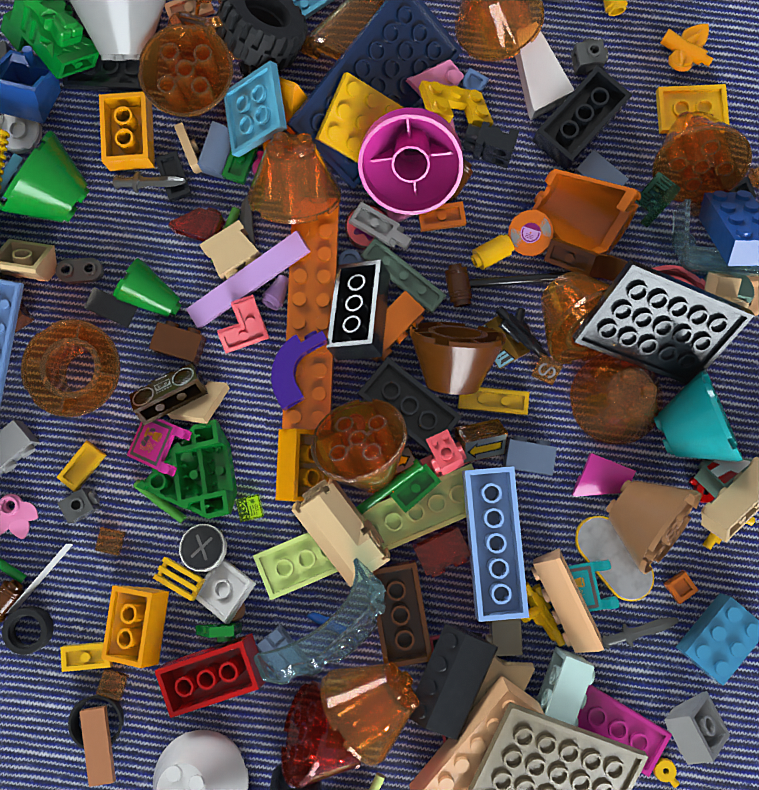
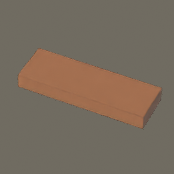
M107 705L82 709L79 712L89 787L114 783L116 776Z

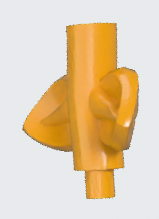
M703 23L685 29L681 36L668 29L660 44L672 51L668 58V64L673 69L681 72L689 71L693 63L698 66L702 63L709 67L714 58L707 55L708 51L703 48L708 39L709 24Z

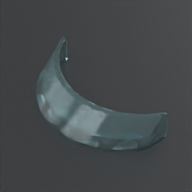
M358 558L353 560L355 579L349 595L340 608L325 623L295 642L274 650L257 653L253 657L263 681L281 685L289 683V679L293 677L318 674L322 672L321 669L324 665L330 662L338 663L350 655L377 627L376 619L379 614H384L386 608L384 603V592L386 590L382 582Z

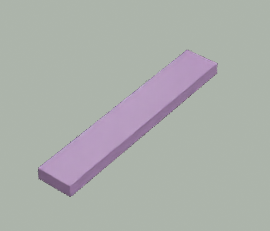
M295 231L186 308L196 327L201 329L230 309L232 301L250 295L310 253L311 250L300 232Z

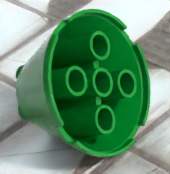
M49 130L41 139L43 142L37 149L34 148L3 195L7 199L4 203L0 202L1 211L63 222L64 220L69 222L78 209L74 206L77 201L82 203L89 193L88 183L56 134Z

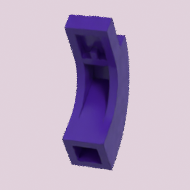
M313 331L307 334L303 342H300L298 336L294 335L283 344L274 359L271 383L275 397L284 411L305 400L296 381V369L299 362L306 355L327 344V338L323 331L319 333Z

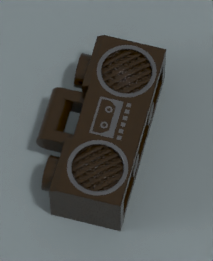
M192 362L176 371L172 370L152 380L151 384L129 394L133 412L145 426L208 394L202 375Z

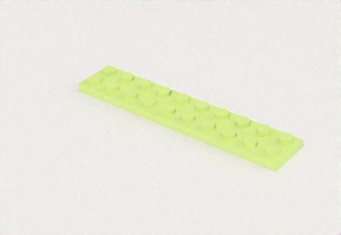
M472 463L438 477L442 482L406 513L392 497L378 502L363 513L362 516L365 517V521L368 519L384 540L381 546L382 549L388 548V550H391L466 518L462 471L474 470ZM308 532L253 555L270 600L338 572Z

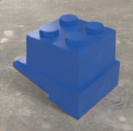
M24 46L22 48L23 53L9 50L0 59V113L44 124L61 92L59 79L53 75L38 56H34L31 46Z

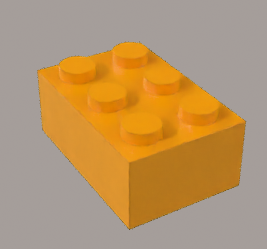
M146 92L99 94L101 159L103 164L109 171L155 168L152 102Z

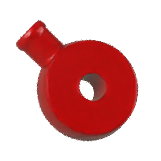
M694 477L690 478L689 483L694 486L693 490L702 494L701 503L711 502L715 498Z

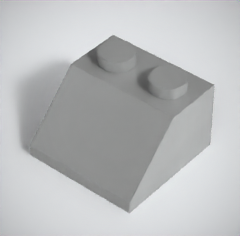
M707 691L675 706L664 719L667 729L672 734L678 750L683 755L687 765L714 762L730 736Z

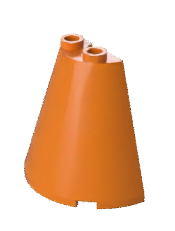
M554 169L549 172L545 179L547 183L545 191L541 190L534 199L535 205L532 210H538L550 218L554 226L555 238L598 254H609L630 225L639 206L635 202L641 199V193L634 188Z

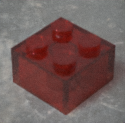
M455 525L412 545L426 576L431 574L432 577H436L446 571L445 567L454 564L455 567L462 565L468 561L466 557L471 555L459 528Z

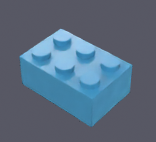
M719 593L675 648L712 680L724 686L758 644L759 620L731 596Z

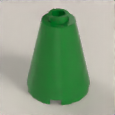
M135 259L126 270L127 274L125 277L121 278L118 282L113 296L117 300L169 318L170 315H173L175 317L182 306L179 303V296L143 260Z

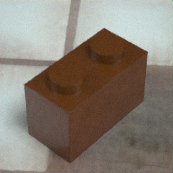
M167 320L165 324L157 322L149 349L199 365L207 340L201 335L202 331L188 327L187 330L180 329L179 324Z

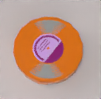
M527 210L519 213L513 218L508 230V236L513 242L514 250L524 256L532 257L548 250L550 241L555 235L554 226L550 218L538 210Z

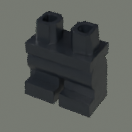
M483 121L481 127L469 124L464 138L463 149L474 152L473 159L479 160L481 157L486 162L507 169L519 130L511 128L509 134H507L498 127H489L490 123Z

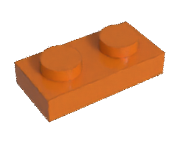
M463 201L446 203L430 212L418 214L421 232L466 226Z

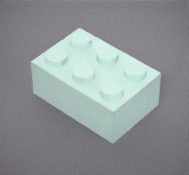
M555 647L537 697V701L544 714L578 727L577 716L580 709H583L586 704V691L588 685H591L594 681L595 667L582 656Z

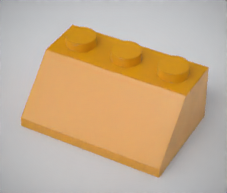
M279 429L275 500L304 501L302 495L322 480L326 479L329 482L331 477L328 463L321 462L315 441L333 432L308 429Z
M113 585L101 659L137 668L158 665L169 591L148 587Z

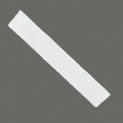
M65 544L6 614L15 612L73 544Z

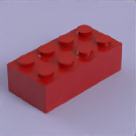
M252 633L168 661L154 671L170 718L258 690L268 681Z

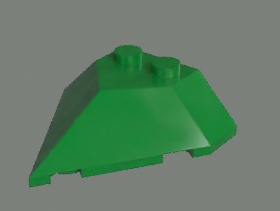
M210 420L207 424H194L188 430L192 432L189 441L183 439L168 451L164 462L177 467L174 476L163 474L152 468V473L136 485V487L142 490H146L166 501L195 512L206 519L231 514L237 495V486L231 446L218 420Z

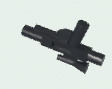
M500 306L495 311L503 320L498 327L507 332L517 343L521 342L527 349H531L541 361H544L549 354L542 348L543 345L531 334L529 326L524 321L525 309L518 308L514 316L512 313L509 314L503 306Z

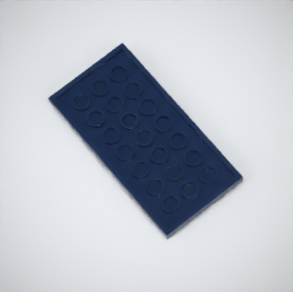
M385 0L289 120L287 125L350 188L355 189L361 181L358 163L315 139L343 73H350L404 108H418L423 99L406 82L407 78L420 74L424 70L434 67L445 60L454 62L463 50L423 0Z

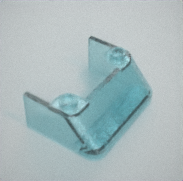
M691 199L684 200L673 210L672 248L685 270L690 272L759 276V266H727L717 248L696 246L694 236L689 233Z

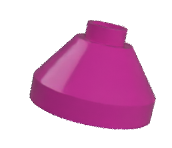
M402 108L391 111L375 121L364 136L358 158L361 182L374 201L395 213L417 215L435 210L452 197L461 181L463 150L460 139L453 127L434 112L421 108ZM408 148H413V149H417V150H419V151L410 152V151H408V150H406V149H408Z

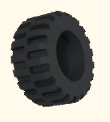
M222 0L214 19L217 37L220 42H223L224 48L227 51H231L235 58H240L245 61V64L249 66L254 65L257 69L269 61L277 63L278 70L291 66L308 33L306 18L302 15L301 9L294 5L293 0Z

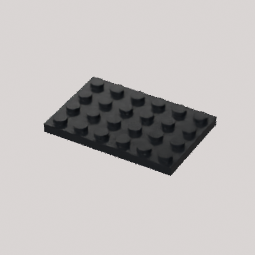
M630 259L572 337L575 343L688 384L700 371L707 370L755 315L748 308Z

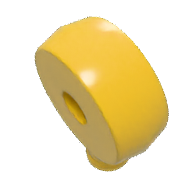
M659 758L653 769L655 777L662 782H670L674 788L678 787L680 782L675 778L677 773L675 764L668 758Z

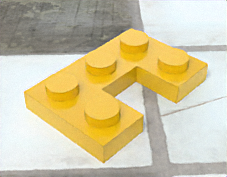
M421 81L418 88L426 110L436 113L448 123L454 117L452 109H457L465 112L469 124L478 127L482 126L483 121L490 123L489 127L494 124L483 95L478 90L464 89L455 85H444L435 81Z

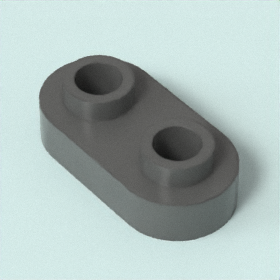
M95 258L65 259L58 263L56 275L67 284L96 282L103 277L104 266ZM93 265V270L87 272V268ZM70 267L69 273L64 274V270Z

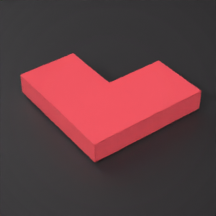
M254 295L232 301L231 306L238 323L217 330L225 353L269 339L268 331Z

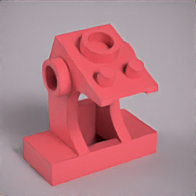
M448 429L426 439L432 454L421 459L420 462L422 465L426 463L437 477L446 475L469 463H464L467 457L465 454L466 446L463 440L455 443Z

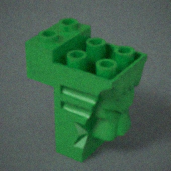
M14 0L12 11H8L3 15L0 30L17 51H22L24 46H31L57 79L95 67L99 56L94 43L83 34V26L72 16L73 11L64 0Z

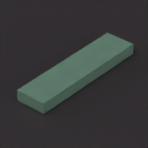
M376 238L373 239L360 256L365 261L381 260L390 273V281L402 291H407L431 314L447 296Z

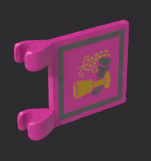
M160 418L145 426L141 422L127 456L163 474L174 476L177 467L165 463V458L175 436L189 441L192 432Z

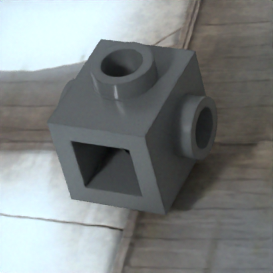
M586 39L575 44L571 52L574 74L587 73L589 75L597 65L601 68L604 67L608 61V49L604 48L603 39Z

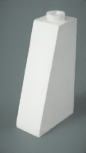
M536 21L529 25H521L516 30L512 41L530 120L560 106L574 91L573 86Z

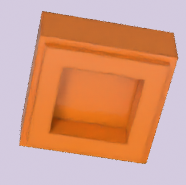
M681 570L663 583L678 604L683 603L699 591L684 570Z

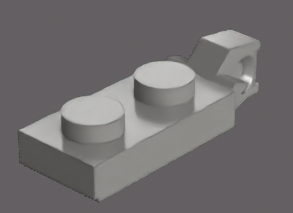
M363 202L359 203L349 219V224L378 239L387 246L394 248L397 245L407 250L411 244L412 238L403 234L404 229L400 227L398 222Z

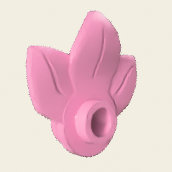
M7 494L0 499V535L9 529L16 537L24 539L30 530L29 521L38 519L37 509L33 504L23 502L18 495ZM11 501L15 504L13 510L9 508V503Z

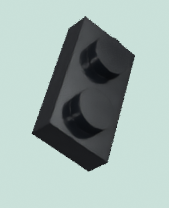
M174 151L156 157L155 160L161 176H174L186 180L184 184L165 187L169 201L174 202L192 196L178 152Z

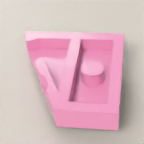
M445 60L434 67L424 70L420 74L407 78L406 82L421 97L418 87L422 80L458 86L464 75L451 60Z

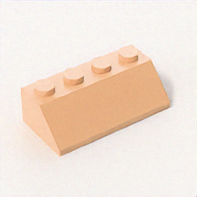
M560 548L533 559L534 567H531L532 573L536 581L541 580L544 589H541L546 602H551L555 609L552 611L557 625L562 624L565 630L562 635L568 647L572 646L575 653L604 650L601 634Z

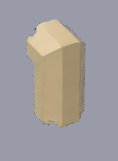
M330 477L329 482L326 479L322 480L302 495L304 501L301 504L298 500L293 504L292 512L350 587L390 561L388 548L383 550L381 547L384 542L381 535L368 519L365 521V517L361 515L334 477Z

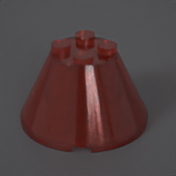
M311 681L310 684L304 683L297 691L290 705L283 730L287 732L286 747L281 746V766L284 779L289 786L301 788L351 769H359L365 749L370 747L371 734L367 733L364 718L320 682Z

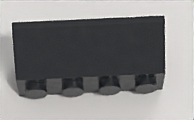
M445 623L405 716L427 730L458 740L498 646L457 624Z

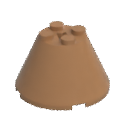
M627 480L620 489L622 494L617 500L613 499L606 508V511L609 512L608 519L639 571L643 574L649 573L653 569L649 565L654 561L659 563L680 537L691 520V517L688 515L692 508L696 509L702 497L700 492Z

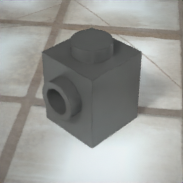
M82 488L57 502L68 524L77 523L101 509L98 504L100 499L94 490L91 491L90 488Z

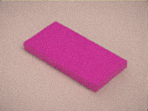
M588 685L586 704L583 709H580L577 716L578 727L645 751L649 758L641 773L649 777L672 734L595 686Z

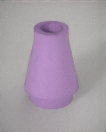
M278 275L277 279L262 294V303L272 310H278L279 307L283 306L288 290L289 278L284 275Z

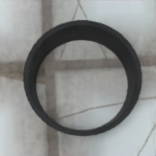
M104 694L93 695L82 699L73 707L68 719V730L72 740L79 747L84 749L82 731L79 726V711H81V708L87 701L93 698L109 702L117 711L119 728L117 733L111 737V744L115 742L123 727L124 713L121 705L113 697Z

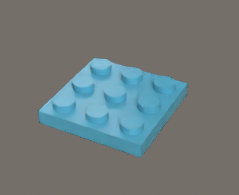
M267 62L223 92L233 156L240 157L287 129L277 63Z

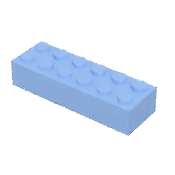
M514 466L462 471L475 617L479 622L529 618Z

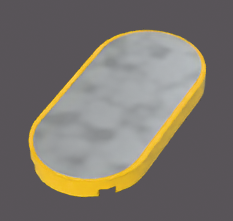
M588 517L578 525L575 533V546L586 562L609 559L611 563L610 570L595 572L610 592L625 601H637L644 598L651 591L654 584L653 569L647 574L639 571L608 517Z

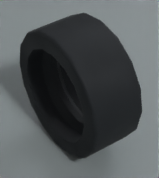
M29 606L18 609L11 613L4 621L2 639L6 647L13 653L20 655L32 654L45 647L51 640L54 631L53 620L49 613L40 607ZM24 616L34 617L41 627L40 638L33 644L27 645L22 643L16 635V623Z

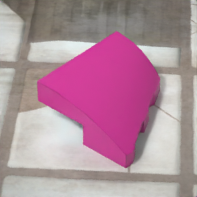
M589 453L583 472L579 475L572 496L622 493L620 492L621 487L627 480L632 481L636 471Z

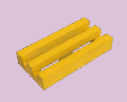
M164 557L162 559L163 564L159 565L157 569L159 571L154 575L153 579L188 600L195 601L205 579L174 560ZM168 566L195 580L197 584L194 585L168 570ZM165 574L175 581L191 589L193 592L190 593L189 591L183 589L182 587L163 577V575Z

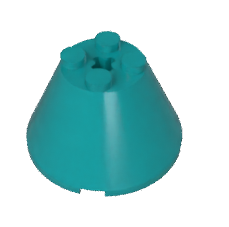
M706 370L700 371L658 412V416L654 417L658 430H661L666 436V439H663L667 453L674 454L676 457L742 461V454L737 449L738 443L720 399L712 386V381Z

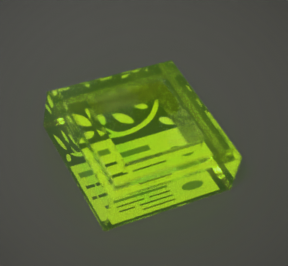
M259 494L235 499L240 523L264 517Z

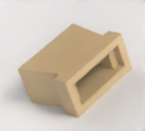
M240 220L200 244L203 252L212 259L218 276L223 281L229 279L261 256L256 247L247 239L246 235L248 233Z

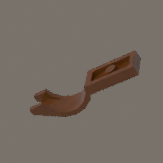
M554 237L550 241L544 261L580 275L598 277L614 281L628 263L624 259L606 254H598Z

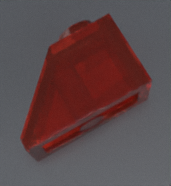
M199 207L170 221L168 226L176 234L204 242L222 231L225 220L220 211L210 207L207 210Z

